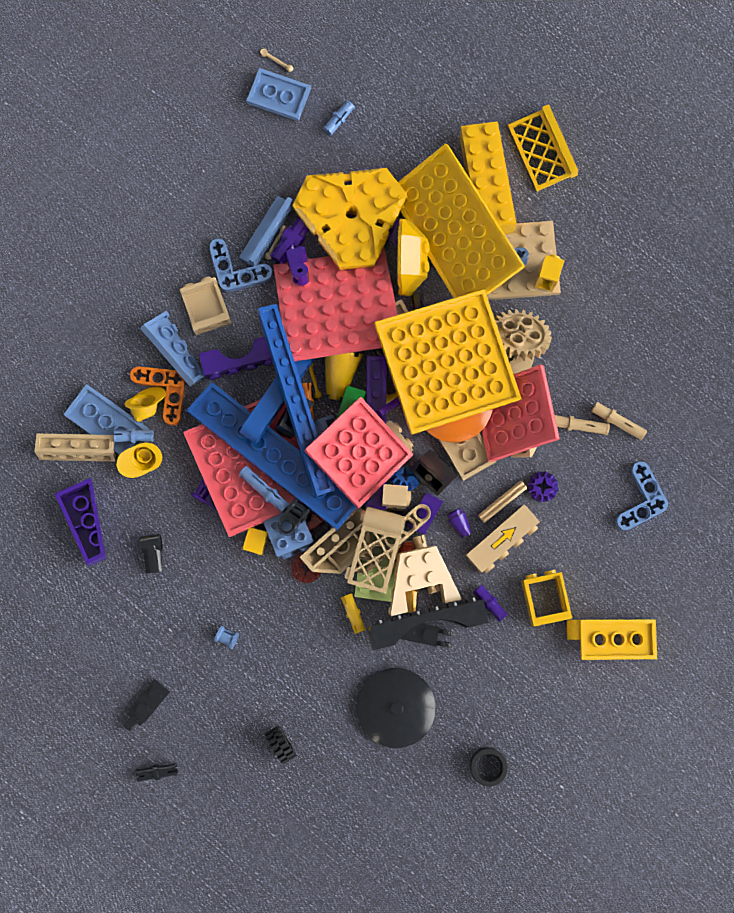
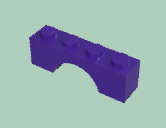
M265 337L254 339L251 351L239 359L227 358L218 349L199 353L204 376L206 379L210 378V380L219 379L224 374L236 375L240 370L247 369V371L255 370L259 365L263 364L265 366L273 365Z

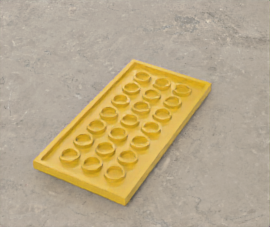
M445 143L398 182L407 193L401 213L406 220L411 221L428 239L430 246L428 257L453 298L485 289L486 295H488L525 267L448 144Z

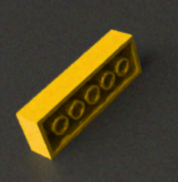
M498 121L461 126L460 143L465 172L504 234L514 233L517 223Z

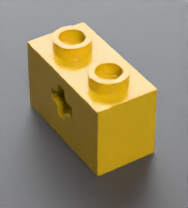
M545 255L534 287L552 292L559 281L564 260L560 259L557 255Z

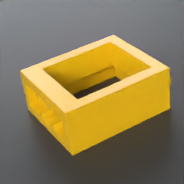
M556 569L544 572L545 576L537 577V573L525 576L526 580L521 581L531 627L572 619L562 572L556 573ZM555 579L562 612L536 617L528 584Z

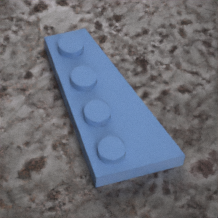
M165 311L145 323L140 329L191 387L204 377V373L194 356L188 353L186 342L179 338L176 333L178 331L175 324H171L168 319L169 314Z

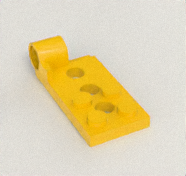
M566 620L567 640H580L581 660L657 659L656 620ZM597 634L603 637L601 645L595 643V636ZM616 634H619L622 638V642L619 645H616L613 640ZM634 634L640 636V643L638 645H635L632 641Z

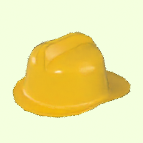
M150 387L125 401L124 405L130 409L135 421L140 422L155 415L157 403L166 396V391L162 387Z
M139 443L123 451L117 458L116 465L118 471L123 476L128 478L139 477L159 467L162 462V453L152 443Z

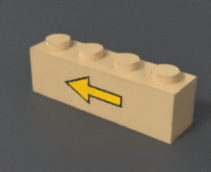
M524 504L465 557L479 573L484 571L487 574L495 567L493 563L498 558L501 561L509 554L508 549L512 546L516 548L524 541L522 539L524 535L528 533L530 536L538 529L536 525L540 521Z

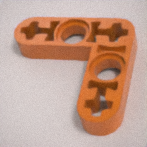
M149 367L133 368L130 372V378L135 384L166 388L163 419L170 426L178 425L182 417L186 381L176 370ZM141 371L143 375L148 376V372H150L149 382H147L148 379L146 377H140V380H138L135 374L137 375ZM156 373L163 374V380L159 383L153 381V376ZM167 374H169V378H176V375H179L182 381H178V384H175L173 380H168V384H166ZM171 394H179L180 399L177 403L170 402ZM168 406L179 407L178 410L174 408V414L177 418H174L173 422H170V419L167 418L172 413V409L168 408Z

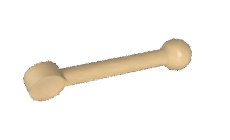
M261 49L260 54L262 57L267 56L286 68L287 72H292V65L283 63L270 55L266 49Z
M283 225L272 247L265 254L267 260L271 259L270 255L287 229V226Z

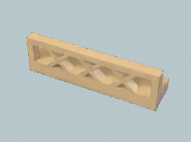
M36 435L34 452L39 460L116 462L117 459L114 452L115 442L113 435Z

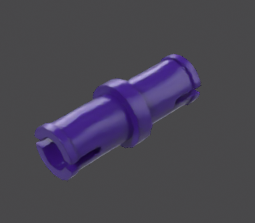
M483 584L473 591L480 600L484 601L485 609H488L498 622L508 615L498 604L497 598L495 596L492 597Z

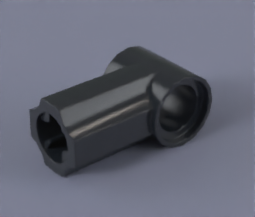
M161 534L140 536V546L142 553H144L146 574L163 572Z

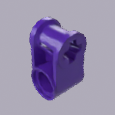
M201 479V484L191 495L217 511L205 481Z

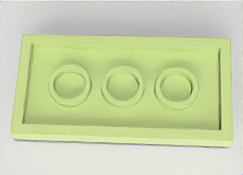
M374 532L370 533V544L378 540ZM388 536L387 542L394 545L396 538ZM379 547L372 550L374 557L383 553V550ZM397 553L386 593L356 586L354 597L387 602L392 601L391 591L394 588L395 582L394 572ZM388 557L379 563L381 569L389 566L390 560ZM361 560L362 564H365L367 562L365 560ZM369 564L364 566L365 570L368 569ZM377 566L368 573L369 577L379 572ZM357 573L358 582L367 579L365 574ZM380 573L371 580L376 587L383 588L385 580Z

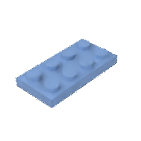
M87 384L63 414L91 435H115L114 430H131L132 428H136V430H149L148 427L141 422L135 421L134 417ZM115 442L114 451L120 455L123 451L137 445L139 442H136V444L131 442Z

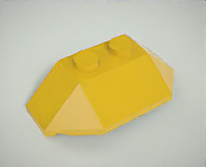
M406 219L399 220L398 293L401 296L408 297L427 278L430 246L424 234L411 221Z

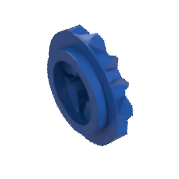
M405 464L389 478L392 485L408 486L407 491L415 489L420 480L409 471L412 466L407 467ZM403 473H405L406 476L408 477L406 481H405L404 477L402 476Z

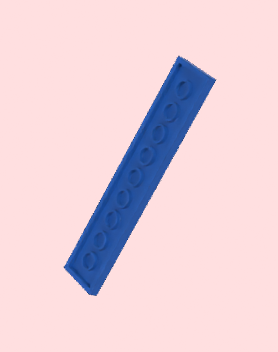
M213 382L187 409V413L293 497L297 498L303 505L311 508L312 512L336 531L340 529L357 508L334 483L335 491L315 497L301 451L270 427H268L258 443L240 434V430L251 412Z

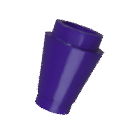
M461 508L447 515L449 523L462 538L472 533L465 511H462Z

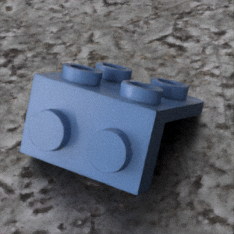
M281 513L264 521V525L277 557H282L285 560L294 556L293 552L307 551L314 542L305 520L292 535H282L278 529V521L284 514ZM286 521L282 523L281 528L284 531H289L292 528V524Z

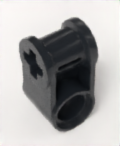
M295 498L278 521L279 532L284 536L292 535L307 518L311 508H306ZM289 521L292 524V528L289 531H284L281 528L282 523Z

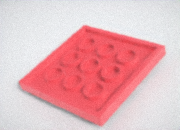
M537 365L513 374L522 399L492 409L491 417L482 430L488 461L493 462L559 440L543 365Z
M359 397L304 449L310 458L357 508H360L413 455L362 397Z

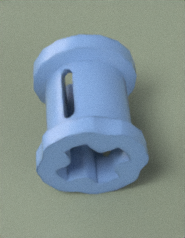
M221 626L214 641L228 645L229 649L232 650L237 642L239 633L230 632L224 629V626Z

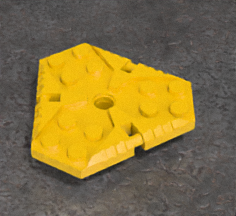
M387 168L351 171L350 174L338 172L307 175L293 203V209L314 236L317 234L319 237L318 242L339 270L374 267L388 239V230L393 228L407 198V193ZM351 181L352 185H345L344 182ZM353 214L356 217L350 219L347 217V215ZM377 223L383 224L382 227L377 226ZM325 228H328L329 231H327L326 233H324L323 230H324Z

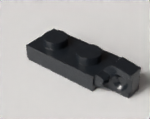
M155 679L127 713L130 718L123 726L128 731L132 730L136 724L141 726L169 695L170 691Z

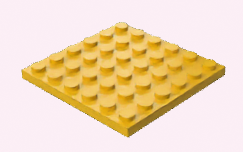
M485 289L374 323L411 435L522 399Z

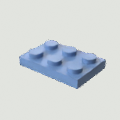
M259 68L246 101L249 105L299 121L311 91V85Z

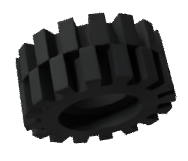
M279 725L265 733L271 749L282 765L297 756L291 742Z

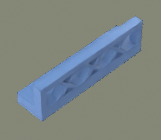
M277 196L239 256L241 261L252 267L259 264L293 210V199L288 197L285 200Z

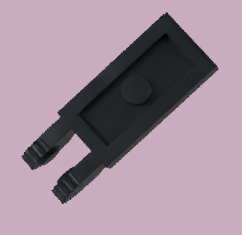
M418 624L408 630L400 639L431 646L439 645L452 648L450 642L437 641L439 633L446 636H454V631L439 629L440 627L426 624Z

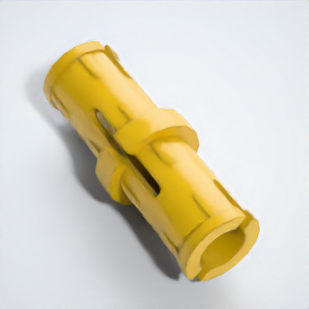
M353 594L341 597L347 613L346 617L351 622L354 634L366 630L360 616L361 611L355 604Z

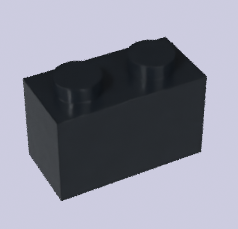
M430 449L409 470L437 497L457 477V474Z

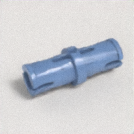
M346 100L339 110L332 114L333 117L323 126V130L332 136L335 130L346 122V117L355 109L354 105Z
M136 428L131 430H114V442H131L132 444H136V442H154V430H136Z

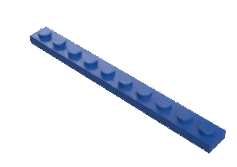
M277 304L258 308L256 311L314 496L333 492L335 488L332 480L304 451L318 437Z

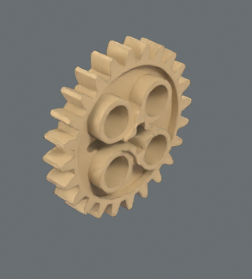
M515 309V313L508 310L507 314L501 312V316H496L495 322L505 351L509 354L508 358L515 356V359L518 360L519 357H522L526 361L527 357L533 360L534 356L540 358L541 354H545L552 339L550 336L551 331L548 330L549 325H544L545 320L539 321V316L533 317L532 312L526 314L525 310H523L522 313H519L517 309Z

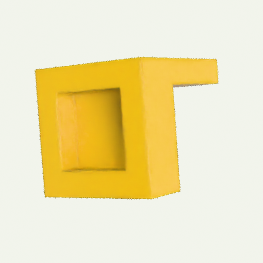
M249 528L243 550L263 556L269 536L268 533L255 528Z

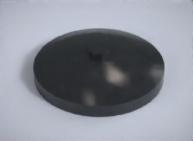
M389 668L374 674L364 684L358 696L357 714L362 729L373 741L385 747L403 748L417 743L428 733L435 718L436 706L431 688L423 678L407 669Z

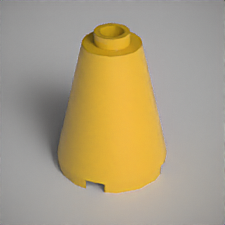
M352 352L325 357L326 394L330 395V399L340 400L341 397H344L346 388L350 386L363 354L355 357V353Z

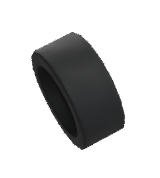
M484 747L472 755L469 769L476 782L483 786L492 787L504 781L508 772V764L500 751L495 748ZM485 755H493L500 763L498 775L491 779L483 778L477 770L479 759Z

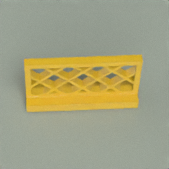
M549 104L543 106L542 110L508 125L536 191H540L569 177L578 176V168ZM540 116L543 121L541 127L532 126V120ZM519 125L527 127L523 136L516 134L514 128ZM529 128L538 131L536 140L526 137ZM541 133L549 135L550 140L548 144L538 141ZM524 140L533 143L531 152L522 149ZM536 145L546 148L543 156L533 153ZM548 149L556 151L557 157L555 161L545 158ZM531 157L541 160L538 169L529 165ZM543 161L553 164L550 173L540 170ZM555 166L562 167L565 171V174L561 176H556L552 173ZM538 173L548 176L547 181L541 185H538L536 181Z

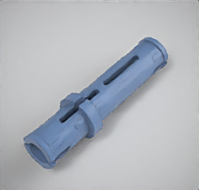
M245 466L240 471L239 476L259 492L267 503H271L280 513L286 511L290 504L278 494L276 489L273 490L248 466Z

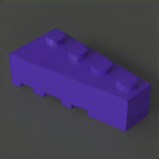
M86 479L55 493V497L88 567L107 559L92 479Z

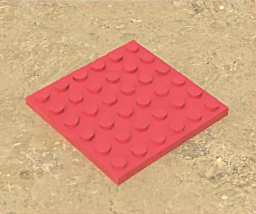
M384 248L374 267L339 270L329 256L307 259V262H304V264L308 267L309 282L303 286L294 283L288 262L273 265L281 320L294 361L382 348L374 323L398 315Z
M260 400L244 407L252 413ZM286 403L269 427L274 430L286 408ZM201 424L183 432L229 537L281 514L271 503H267L259 492L239 476L240 471L245 466H248L273 490L276 489L278 494L289 504L295 499V497ZM278 433L300 451L296 436L288 439Z

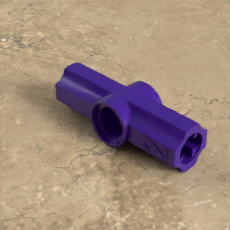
M299 216L293 225L284 231L280 243L270 255L278 264H285L287 262L286 250L301 247L306 234L310 231Z

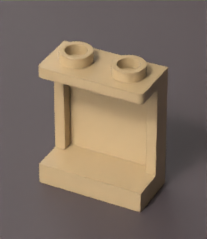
M205 277L199 283H188L179 289L196 335L231 324L215 277Z

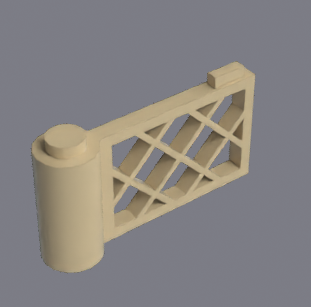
M367 507L361 513L360 521H363V526L352 567H347L345 578L348 579L347 583L386 593L406 516ZM365 532H374L378 540L367 545L364 540ZM388 536L396 538L394 547L386 550L381 540ZM379 542L384 553L374 557L369 547ZM367 549L372 560L362 564L359 554ZM386 554L390 560L389 566L381 569L376 559ZM374 561L379 572L369 577L364 566ZM362 568L367 579L362 582L354 581V573ZM380 573L385 580L383 588L376 587L371 580Z

